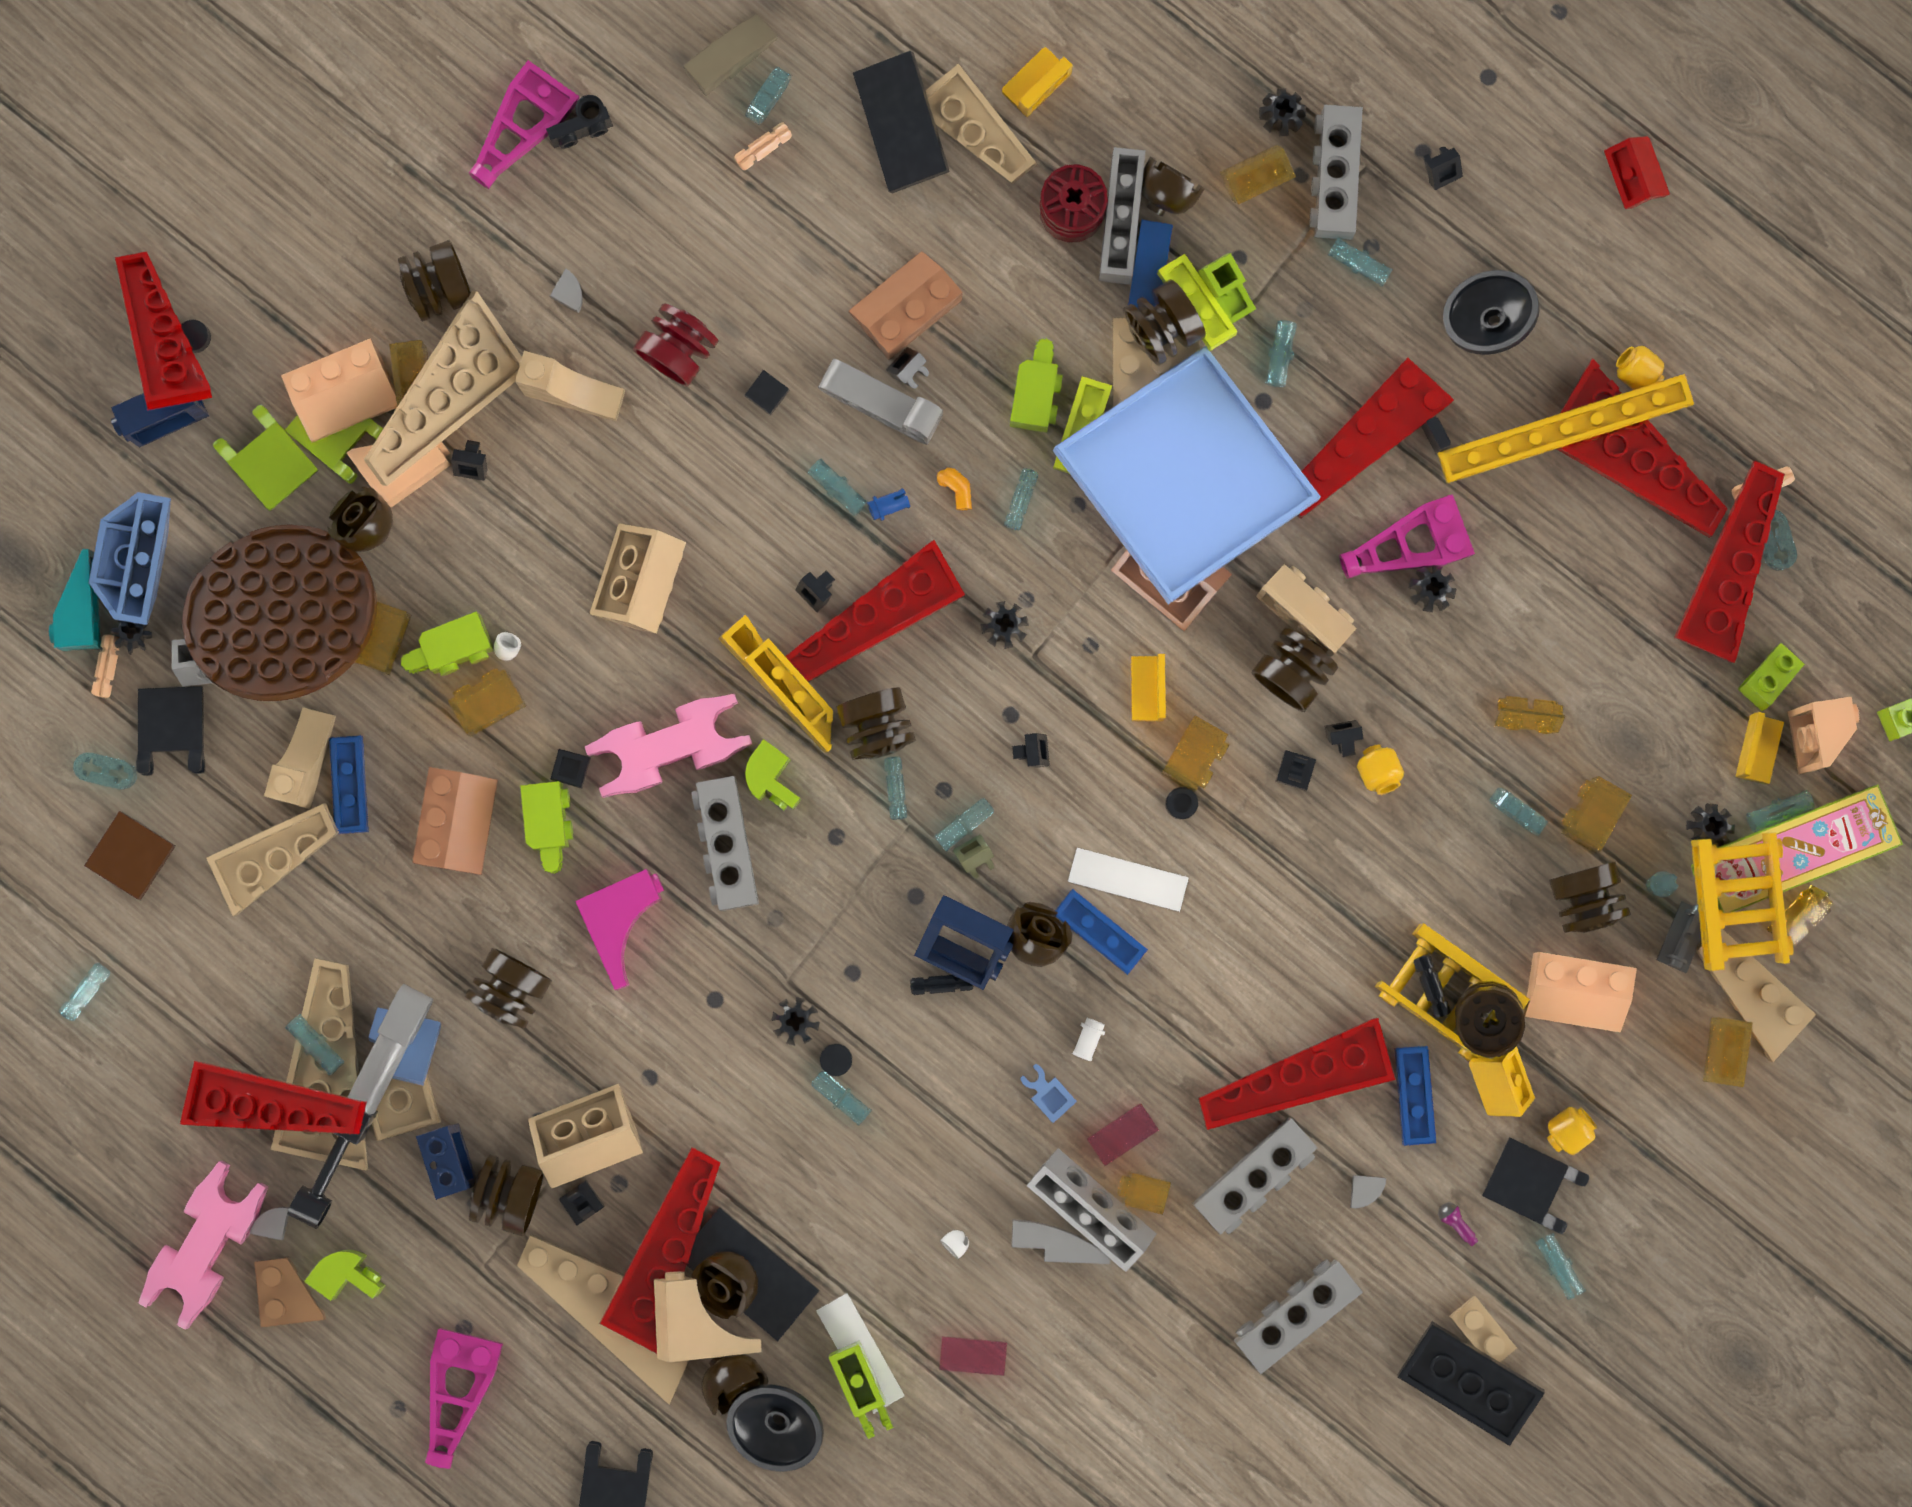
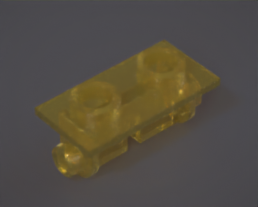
M1506 695L1505 698H1498L1497 711L1500 712L1495 721V726L1505 727L1508 730H1536L1542 734L1559 733L1565 719L1563 705H1558L1557 701L1534 699L1533 709H1528V698Z
M1813 885L1802 891L1797 896L1796 901L1785 910L1787 936H1791L1793 947L1810 932L1804 924L1806 920L1815 927L1831 912L1830 907L1833 905V902L1828 898L1830 894ZM1770 925V926L1766 929V930H1767L1768 932H1770L1771 934H1772V925Z

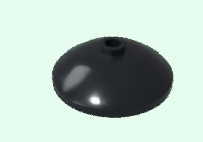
M1492 270L1476 274L1459 284L1448 297L1443 311V322L1446 332L1456 346L1470 353L1490 355L1507 351L1521 343L1535 327L1540 311L1538 296L1531 283L1516 273Z
M765 1384L743 1391L733 1401L727 1415V1432L733 1446L746 1460L763 1469L785 1472L802 1468L815 1458L823 1442V1424L815 1407L804 1396L784 1386Z

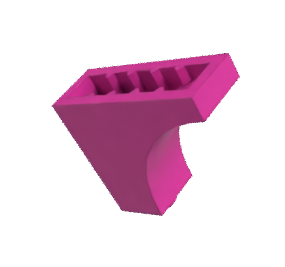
M647 869L575 901L614 990L617 991L630 985L624 964L625 947L630 931L639 917L648 908L662 900L660 892L664 891L660 878L657 873L651 875Z

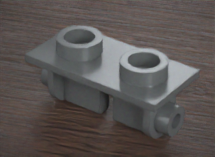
M1681 901L1656 959L1684 973H1687L1701 941L1697 905L1692 906Z

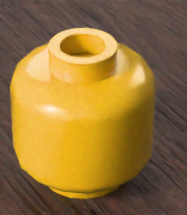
M1631 346L1627 348L1616 362L1618 379L1632 390L1664 380L1662 375L1664 370L1663 360L1645 346L1635 348Z
M1377 744L1363 751L1364 756L1359 759L1357 769L1367 790L1382 795L1397 789L1404 777V770L1394 749L1382 748L1381 745Z
M1567 1107L1548 1122L1550 1135L1547 1137V1140L1558 1153L1564 1150L1570 1155H1575L1595 1140L1594 1130L1597 1126L1582 1107L1578 1110L1574 1107Z

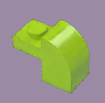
M1231 253L1221 256L1198 271V274L1232 324L1256 310L1243 286L1246 279Z
M764 739L747 762L745 773L747 785L760 802L766 793L769 792L772 794L769 800L779 808L785 810L789 806L794 810L801 801L800 797L776 781L791 760Z
M341 1250L324 1257L304 1281L330 1301L338 1297L348 1282L372 1299L379 1296L386 1286L380 1282L382 1276L368 1266L364 1269L360 1267L367 1255L356 1250Z

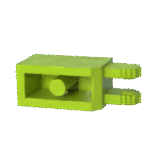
M1047 338L1039 339L1036 342L1033 360H1025L1019 365L1010 427L1047 433L1049 424L1055 425L1058 406L1052 405L1053 394H1060L1063 375L1057 374L1058 364H1052L1054 344H1052L1053 341Z
M476 611L422 632L419 639L421 647L410 651L409 654L403 655L401 666L405 671H409L412 674H418V672L430 669L434 674L440 673L441 676H445L459 670L458 665L470 661L471 664H476L488 659V653L494 650L482 616Z
M559 781L520 785L526 844L536 851L540 850V858L543 862L541 864L543 865L542 869H545V872L556 874L563 868L562 848H568V840H573L572 821H566L565 808L570 807L568 788L563 789V783Z
M860 1340L830 1353L829 1360L854 1417L859 1418L867 1438L870 1439L875 1435L873 1425L866 1413L876 1408L883 1427L887 1431L894 1428L885 1407V1397Z

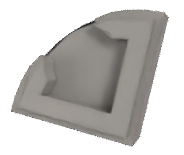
M565 268L550 297L579 313L583 303L582 289L573 273Z
M1353 1175L1350 1208H1361L1373 1203L1383 1192L1386 1178Z
M278 1207L264 1212L252 1225L250 1234L284 1240L289 1207Z

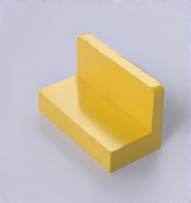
M1044 47L1002 88V94L1028 117L1072 74L1073 65L1064 56L1059 60L1048 48Z
M1158 654L1157 656H1131V721H1164L1166 718L1165 654Z
M1762 712L1750 715L1735 777L1765 785L1770 784L1784 726L1783 721L1765 717V713Z
M1517 1046L1513 1051L1501 1057H1494L1493 1059L1472 1058L1469 1062V1067L1487 1115L1521 1117L1534 1101L1535 1096Z

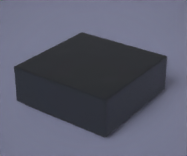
M763 370L745 393V397L771 416L790 390Z
M1435 416L1423 424L1422 429L1436 455L1451 445V441L1438 417Z
M559 749L550 780L582 789L591 758Z

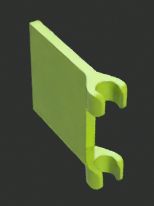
M258 405L253 409L252 413L266 428L264 432L239 453H236L223 438L215 441L213 447L263 505L271 511L319 470L264 406Z
M298 415L285 429L290 436L348 484L354 483L358 475L342 462L347 452L357 444L366 432L377 440L383 430L381 426L369 418L312 443Z

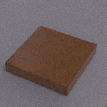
M119 811L84 866L134 898L141 900L176 845Z

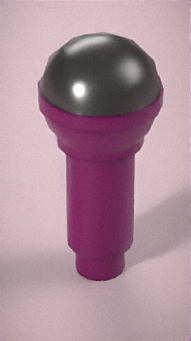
M1451 1202L1443 1204L1438 1211L1441 1222L1452 1226L1470 1246L1475 1245L1478 1239L1462 1219L1459 1207Z

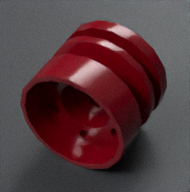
M1073 164L1064 165L1054 170L1045 180L1040 196V219L1046 231L1055 239L1067 243L1082 242L1092 237L1099 230L1104 220L1108 203L1107 188L1101 176L1089 167ZM1069 195H1071L1073 198L1079 196V204L1077 205L1075 202H1071L1069 204Z
M663 303L658 311L666 320L657 316L651 320L661 333L657 335L644 331L632 349L657 371L671 380L688 387L700 371L699 366L691 356L695 355L708 359L710 354L704 346L715 348L719 341L707 329L706 325L695 316L682 309L680 310L672 305Z

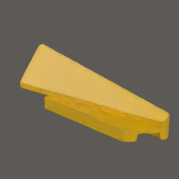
M744 615L718 639L824 753L829 752L832 747L831 724L833 722V709L769 638L763 642L749 618Z

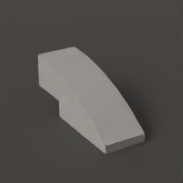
M1012 1219L1013 1248H1044V1262L1110 1264V1258L1091 1242L1074 1233L1035 1221Z

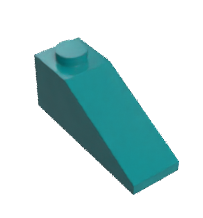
M90 549L81 550L54 611L53 624L49 625L50 642L54 643V648L62 651L101 648L99 597L89 584L94 552Z

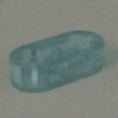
M776 67L750 103L745 116L756 124L761 125L788 87L792 75L780 67Z
M1775 510L1772 521H1778L1779 527L1775 528L1776 538H1774L1773 531L1770 529L1763 555L1771 569L1782 571L1791 567L1796 562L1797 550L1786 516L1782 512ZM1777 542L1781 552L1787 551L1788 557L1784 559V564H1782L1780 559L1775 560L1774 554L1778 552Z
M83 753L75 759L73 764L75 775L86 782L125 790L132 787L137 780L135 767L123 760L95 753ZM93 759L92 763L102 767L101 773L92 771L89 773V776H86L87 771L82 769L83 763H89ZM122 766H124V772L128 773V778L122 779L120 784H117L118 778L108 775L109 770L120 771Z
M1498 787L1489 799V802L1494 807L1536 836H1539L1548 824V821L1543 816L1503 788Z

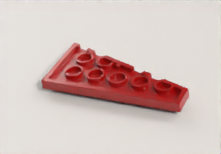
M1592 358L1560 413L1622 393L1617 384L1603 373L1599 368L1600 365ZM1649 420L1557 449L1708 538L1713 536L1728 510L1703 480H1699L1689 469L1686 461L1672 450L1667 444L1668 441Z

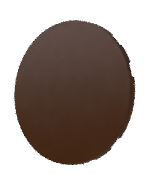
M293 524L264 527L249 532L250 535L234 543L229 542L210 557L211 561L201 573H197L189 587L183 607L182 626L185 643L193 660L212 683L233 695L245 699L283 701L295 699L320 690L339 678L354 664L365 649L374 629L377 615V596L372 577L356 551L341 546L327 531L311 526Z

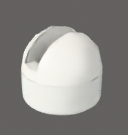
M502 632L497 635L494 642V653L501 660H512L520 650L521 641L512 633Z
M952 1230L940 1240L942 1245L957 1259L969 1247L968 1237L965 1236L963 1231Z

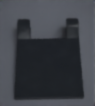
M203 686L138 689V754L136 771L143 776L153 775L154 762L152 752L189 751L188 769L195 774L204 773Z
M1509 1137L1482 1196L1557 1233L1563 1234L1567 1228V1223L1547 1212L1563 1178L1585 1187L1589 1181V1175Z
M590 1441L586 1447L579 1507H645L653 1450L642 1448L638 1455L637 1471L598 1466L602 1444L597 1441Z

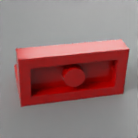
M1648 136L1630 137L1604 150L1625 209H1632L1651 199L1664 198L1670 195Z

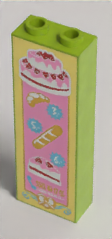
M1874 785L1717 848L1763 843L1762 833L1776 832L1777 838L1781 839L1783 845V857L1779 858L1782 890L1785 892L1899 847L1903 843L1879 785ZM1764 856L1718 861V864H1714L1715 878L1719 877L1720 880L1766 876ZM1692 864V865H1691V868H1692L1693 875H1694V877H1695V874H1694V865ZM1768 889L1722 893L1721 897H1717L1718 908L1723 913L1735 912L1769 898Z

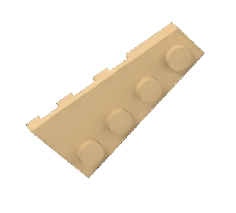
M959 63L925 90L936 126L1011 184H1014L1037 165Z
M326 804L314 807L206 858L232 916H237L339 833Z
M1721 929L1722 942H1725L1727 945L1738 944L1729 934ZM1701 944L1696 952L1704 963ZM1753 956L1728 958V962H1724L1725 970H1709L1717 984L1722 987L1734 1009L1738 1011L1745 1021L1748 1030L1754 1039H1757L1765 1051L1764 1054L1768 1060L1774 1062L1816 1014Z

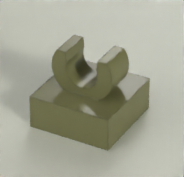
M981 834L953 850L965 872H970L974 878L979 877L976 867L986 863L990 870L994 868L991 860L994 855Z

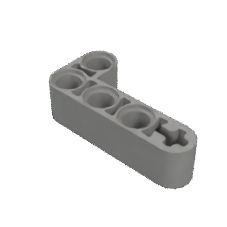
M832 359L818 386L825 394L926 445L930 442L943 417V410L931 401L922 397H917L915 400L837 359Z

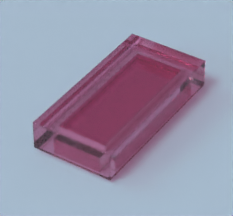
M1139 1103L1088 1137L1087 1140L1104 1166H1106L1159 1130L1143 1105Z
M942 1336L939 1370L1004 1376L1007 1342Z

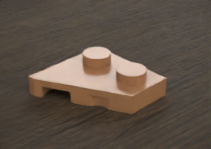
M290 1257L254 1262L261 1327L326 1319L324 1311L320 1310L310 1294L311 1291L307 1284L301 1280L297 1273L298 1270Z

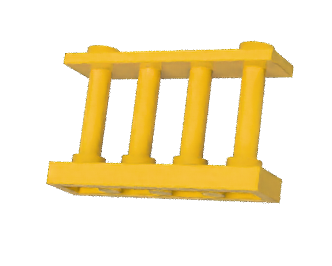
M1776 832L1762 833L1763 843L1720 848L1712 845L1711 839L1691 840L1705 970H1725L1724 962H1728V958L1775 954V962L1790 963L1789 955H1793V941L1791 936H1787L1779 858L1783 857V845L1781 839L1777 838ZM1761 856L1765 858L1766 876L1720 880L1719 877L1715 878L1714 864H1718V861ZM1768 889L1770 908L1723 913L1718 908L1717 897H1721L1722 893ZM1771 921L1773 941L1727 945L1725 942H1722L1721 929H1724L1725 926Z
M1424 923L1419 924L1412 934L1418 939L1416 942L1417 948L1390 986L1383 981L1376 984L1375 987L1381 991L1379 997L1393 1007L1398 1003L1461 1048L1458 1054L1470 1062L1472 1058H1486L1472 1053L1462 1044L1459 1036L1453 1032L1456 1028V1005L1442 1024L1427 1013L1432 1004L1431 1001H1427L1425 993L1416 1005L1400 994L1416 972L1413 963L1414 959L1428 955V953L1432 955L1434 951L1445 958L1442 961L1444 966L1438 973L1442 988L1446 986L1455 972L1459 973L1462 970L1471 977L1469 987L1483 981H1495L1505 984L1517 994L1523 1009L1530 999ZM1495 1010L1490 1012L1484 1022L1488 1023L1490 1019L1496 1021Z

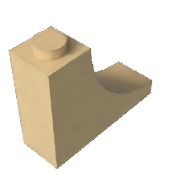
M527 351L523 352L515 380L526 397L617 421L625 394L623 388L589 378L561 365L553 358Z
M302 707L297 727L285 754L277 764L272 765L264 794L265 797L311 809L336 716Z
M681 1271L667 1272L664 1279H654L657 1359L666 1362H678L761 1352V1339L752 1336L732 1335L719 1327L710 1318L699 1297L697 1279L685 1277V1272Z

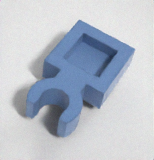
M1035 1064L1033 1068L1038 1072V1079L1035 1082H1029L1024 1076H1021L1020 1079L1023 1085L1038 1092L1031 1098L1032 1101L1054 1123L1077 1101L1056 1077L1047 1083L1044 1070Z

